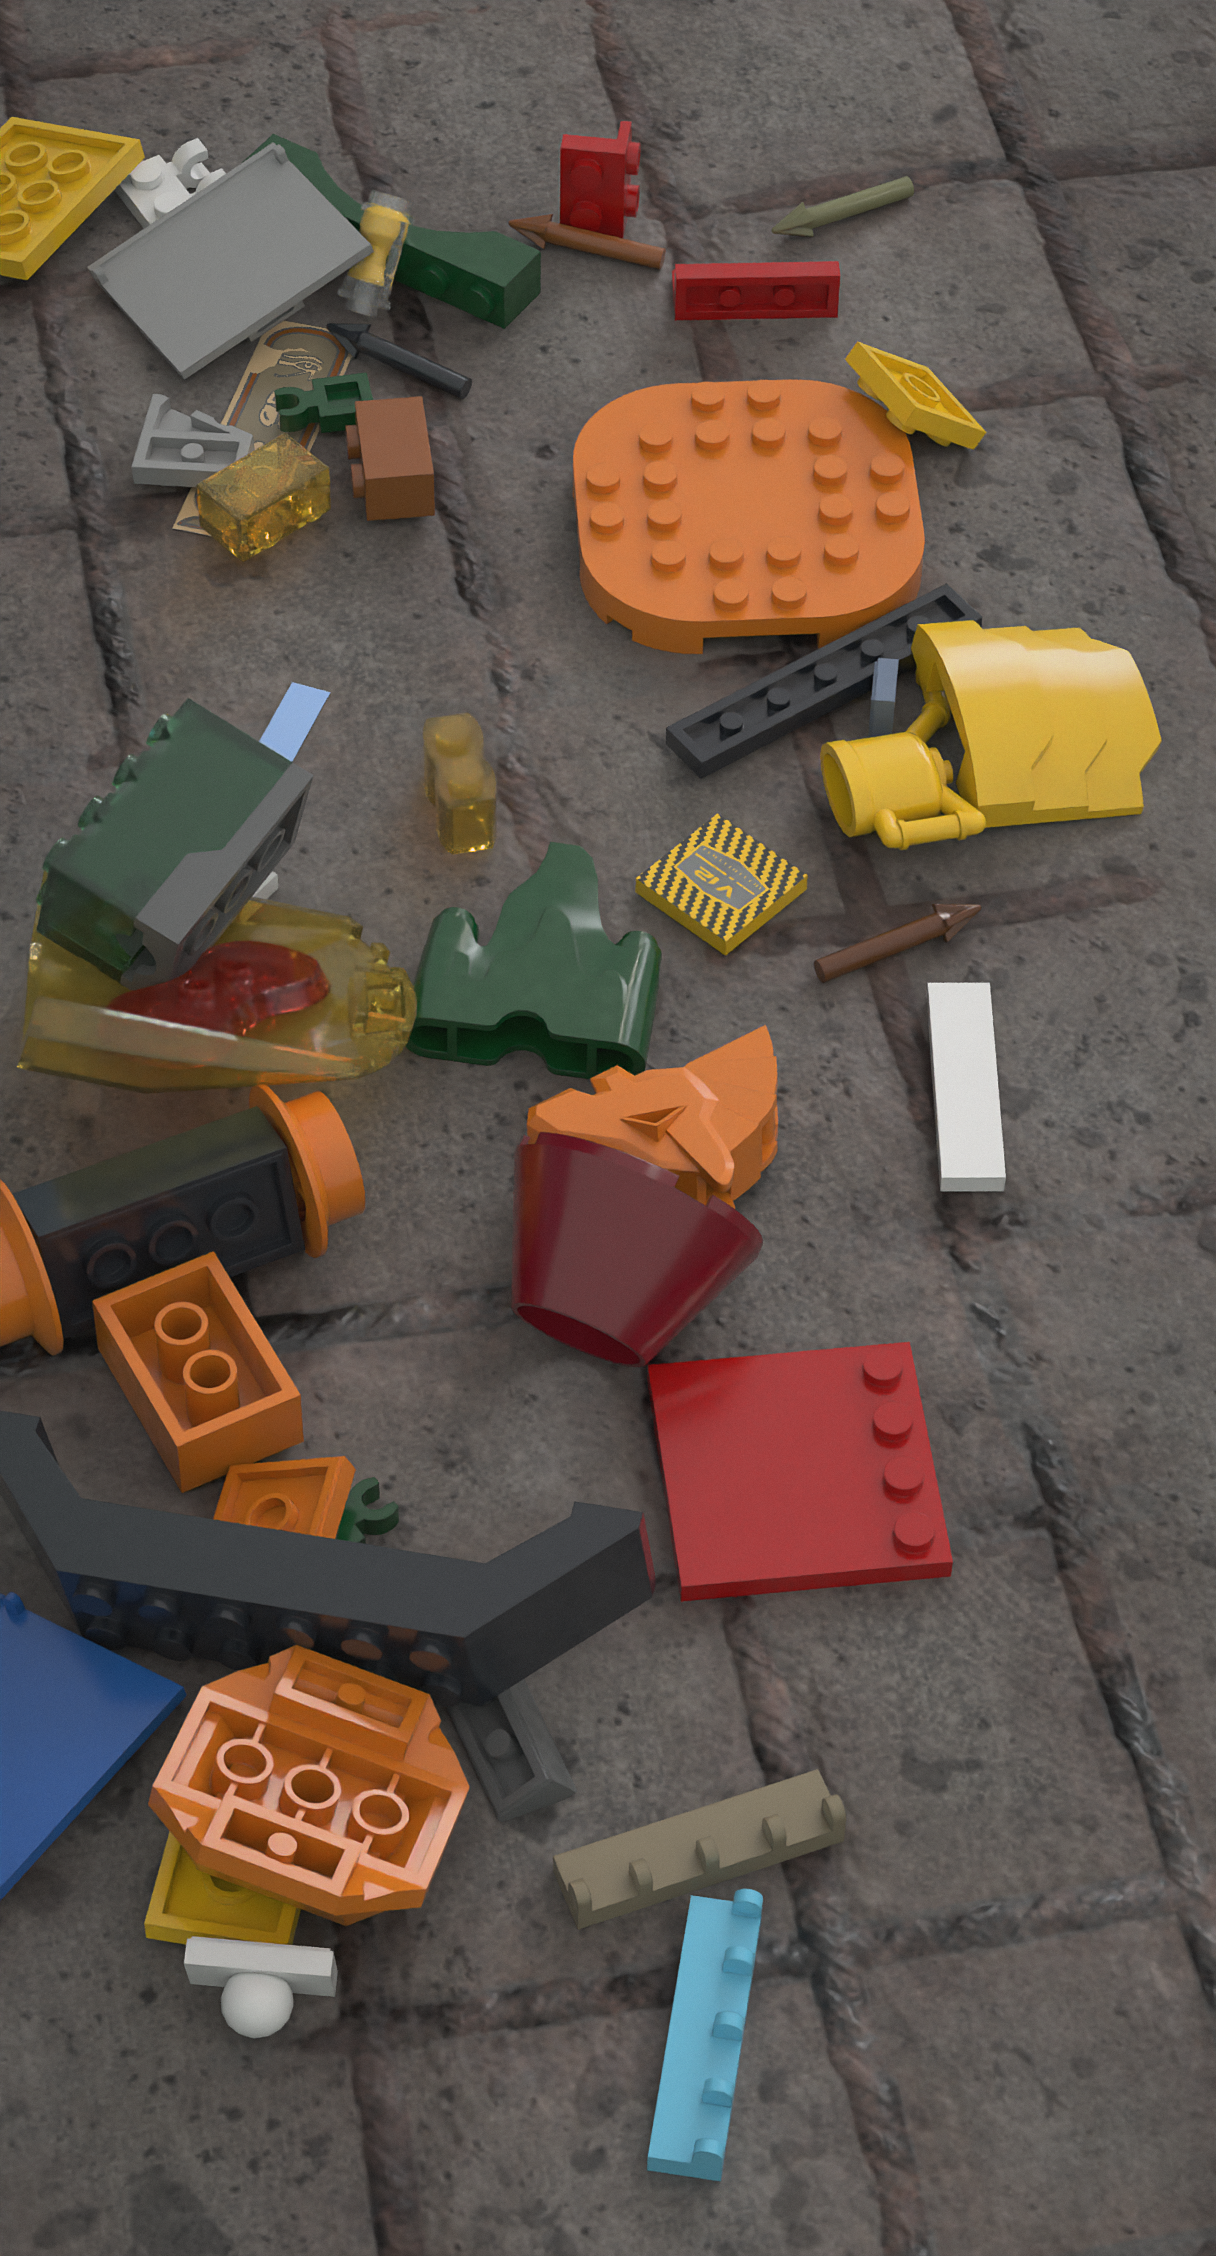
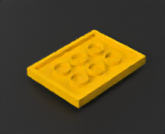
M11 117L0 128V275L28 280L145 158L140 139Z

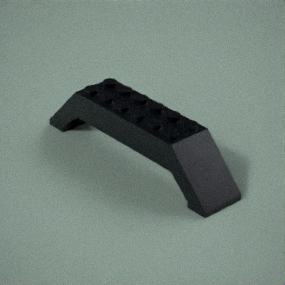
M0 1410V1494L81 1636L109 1650H120L125 1646L153 1650L160 1656L174 1661H187L191 1657L219 1661L224 1666L239 1671L266 1664L270 1656L292 1646L299 1645L430 1694L434 1704L455 1706L462 1702L482 1706L504 1690L514 1686L651 1599L655 1590L656 1578L644 1513L640 1511L574 1501L570 1517L487 1563H480L81 1498L59 1467L41 1417Z

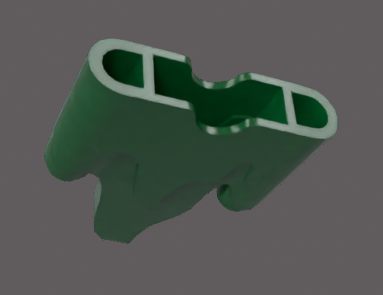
M550 842L546 856L537 872L513 890L503 904L496 929L486 946L478 945L479 927L473 915L467 910L449 907L441 911L433 919L399 1032L402 1044L409 1051L426 1058L484 1066L498 1063L508 1053L529 1051L543 1059L550 1073L590 1079L617 1065L634 1076L645 1071L659 991L662 952L658 947L656 939L643 931H630L616 944L608 939L601 925L596 869L593 858L583 847Z

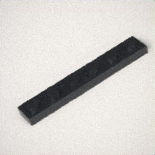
M946 583L666 727V745L702 779L871 691L875 662H878V658L899 659L897 677L916 668L917 665L911 645L917 624L974 620L982 627L983 617Z

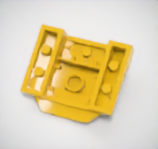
M974 620L917 624L911 650L925 692L945 691L965 750L956 785L960 796L984 814L986 820L985 828L1138 815L1142 813L1144 804L1140 773L1155 755L1162 740L1147 689L1129 651L1091 639L1080 628L1032 631L1027 626L982 629Z

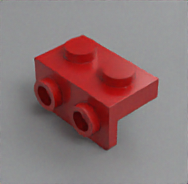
M620 122L617 139L563 134L560 147V224L624 238L627 218H637L640 198V185L631 184V175H638L641 156V143L632 142V122Z

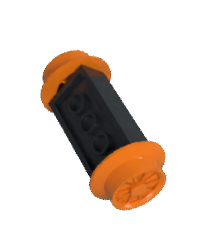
M258 1084L250 1090L249 1109L13 1194L0 1179V1347L32 1336L49 1354H59L63 1350V1339L95 1327L93 1300L213 1251L229 1277L303 1250L312 1258L325 1255L328 1247L329 1225L362 1214L365 1210V1190L359 1163L349 1135L333 1104L320 1091L284 1103L267 1085Z

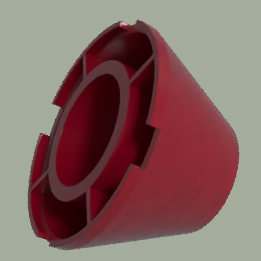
M540 1132L535 1144H527L530 1137L525 1134L521 1136L514 1152L511 1309L521 1320L548 1337L580 1352L611 1363L628 1367H644L758 1257L763 1246V1238L758 1229L737 1210L714 1195H710L706 1205L676 1189L675 1185L679 1178L678 1175L617 1149L569 1135Z

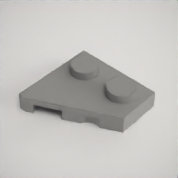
M153 394L131 466L134 484L245 490L255 455L253 435L232 425L219 424L215 421L214 417L198 410L194 411L189 417L171 409L169 397L162 394Z

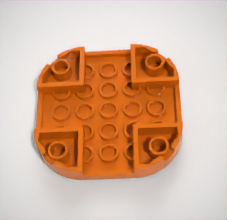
M789 379L664 384L636 390L611 401L597 411L584 425L578 435L573 452V498L575 500L580 557V582L586 600L597 616L606 624L614 619L627 629L632 630V641L657 650L681 654H703V638L816 634L818 649L894 611L915 600L921 585L925 545L912 450L906 433L892 424L886 417L888 411L872 399L842 386L813 380Z

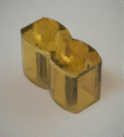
M468 712L426 719L423 727L424 787L428 799L436 808V831L441 844L451 854L493 848L497 838L496 778L492 767L484 759V737L480 725Z

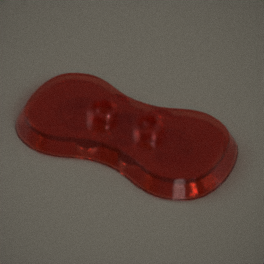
M240 940L226 942L207 949L201 954L190 970L172 980L116 996L107 1005L95 1023L94 1032L96 1037L112 1048L140 1058L175 1064L203 1062L221 1057L232 1051L241 1043L249 1029L256 1024L275 1016L303 1010L318 1004L331 992L332 985L318 961L303 952L262 941Z

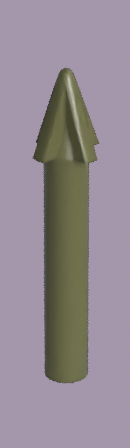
M904 176L807 209L804 202H801L777 223L771 232L781 235L814 237L812 229L912 197L914 195V186L908 176Z

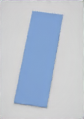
M292 682L249 760L280 779L293 762L330 692Z

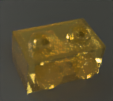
M287 433L281 434L196 484L200 527L242 562L264 549L271 548L279 540L309 522L316 521L324 513L331 510L329 467Z

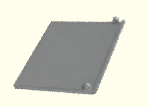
M273 142L87 268L104 292L185 380L244 339H247L250 343L305 307L303 299L373 253L374 250L357 229L288 160L285 149Z

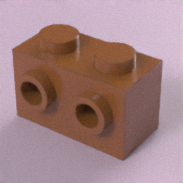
M422 396L355 401L356 425H345L348 460L359 459V464L350 465L353 499L364 498L367 521L435 516L434 471Z

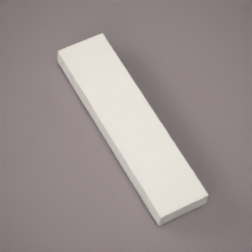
M928 983L926 999L940 1191H1004L1006 1173L990 983Z

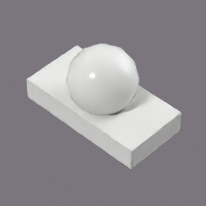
M194 1936L191 1939L187 1938L184 1966L190 1984L224 1987L221 1996V2012L227 2024L238 2034L255 2039L271 2036L280 2030L290 2017L293 2008V1993L335 1997L338 1970L334 1952L330 1948Z

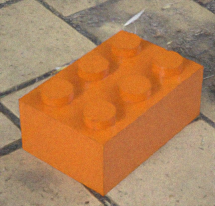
M214 1251L92 1301L98 1349L181 1493L226 1475L230 1465L255 1463L304 1442L301 1394Z

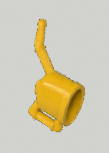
M918 668L915 671L916 683L921 687L926 704L922 707V713L905 732L852 741H833L822 745L820 760L824 787L835 819L848 837L867 835L876 831L881 842L886 847L906 850L912 845L957 838L959 841L965 840L967 836L977 835L985 829L986 820L984 814L947 787V784L953 782V769L950 761L943 760L937 748H928L926 745L935 732L949 722L951 708L944 691L925 692Z

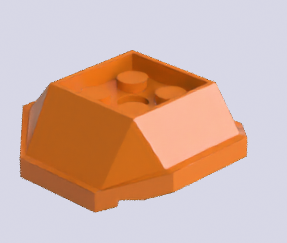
M295 1645L270 1656L266 1664L236 1671L201 1687L152 1786L148 1805L186 1850L198 1871L348 1926L388 1910L421 1908L464 1807L470 1787L454 1750L439 1728L441 1720L430 1694Z

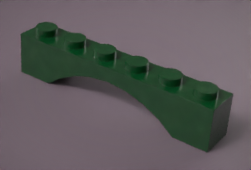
M272 134L244 160L246 161L273 142L276 145H281L285 149L288 160L371 244L366 229L370 214L373 211L356 202L337 186L325 171L316 152ZM402 223L398 240L386 249L381 267L384 276L503 329L541 293V251L496 231L471 233L437 231ZM367 257L358 262V264L363 266L366 263Z

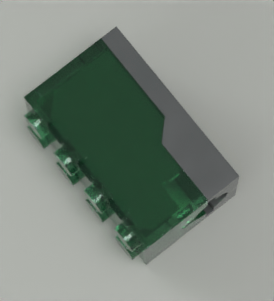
M187 698L173 716L164 713L158 719L147 738L146 744L151 747L149 751H143L139 757L130 754L123 761L112 782V785L117 790L114 793L109 792L105 798L96 795L88 803L78 821V827L83 830L80 835L74 834L70 840L61 837L53 845L42 867L43 870L48 872L47 879L36 898V903L41 905L36 930L38 933L73 955L81 957L96 966L99 971L161 1010L295 843L314 776L190 698Z

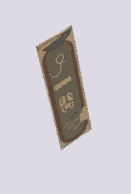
M282 321L261 336L221 422L222 425H232L253 435L255 455L245 490L191 487L172 529L268 547L320 430L319 423L317 422L309 423L304 429L296 432L280 431L279 412H276L274 391L283 387H296L309 391L312 390V379L344 375L352 355L326 328Z

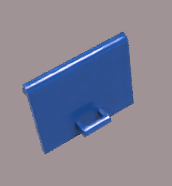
M9 1592L6 1596L0 1593V1900L187 1696L183 1686L25 1609L21 1598L14 1592Z

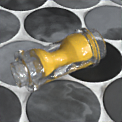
M371 190L368 203L362 202L360 210L365 212L361 217L359 233L371 244L374 252L349 268L344 278L343 288L339 287L337 296L347 298L344 309L376 318L379 308L390 310L391 302H388V299L392 292V283L400 254L408 234L409 225H413L415 217L410 215L414 202L375 190Z

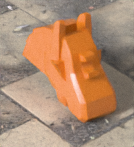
M764 1025L689 1062L684 1067L646 1070L634 1076L617 1065L590 1078V1083L596 1094L590 1095L569 1088L530 1107L528 1110L527 1136L530 1137L528 1144H535L540 1132L569 1135L599 1143L643 1159L678 1175L679 1178L675 1188L706 1205L709 1196L714 1195L735 1209L733 1201L744 1194L761 1178V1172L772 1163L778 1151L777 1057L773 1055L772 1041L768 1029Z

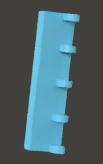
M737 1890L733 1901L691 1895L648 2151V2171L721 2181L762 1919L763 1896L755 1890Z

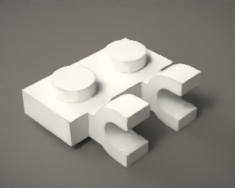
M196 138L182 145L175 152L172 162L166 164L160 155L141 161L114 190L145 229L226 173L222 168L209 173L202 163H198L208 159V152L201 141ZM190 187L196 188V192L189 194L186 189Z

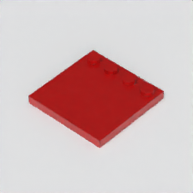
M910 1342L648 1365L647 1382L681 1602L951 1577L953 1559Z

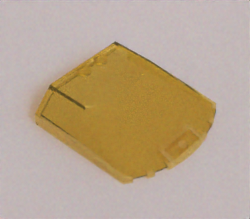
M49 855L46 858L25 966L17 1060L18 1069L151 1094L252 1087L260 1084L281 1085L360 1079L391 1063L407 1045L417 1012V1000L413 985L404 968L389 967L387 963L390 950L383 943H371L369 947L360 940L363 926L349 916L251 897L161 1010L120 984L122 975L145 949L144 945H142L129 963L124 965L53 920L75 893L78 878L75 874L73 859Z

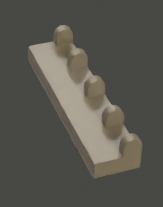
M816 1769L553 1856V1872L579 1930L843 1842L846 1813L840 1797L837 1794L830 1795L819 1770Z

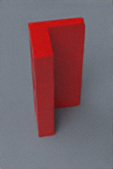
M839 261L675 264V269L672 271L675 321L838 318Z

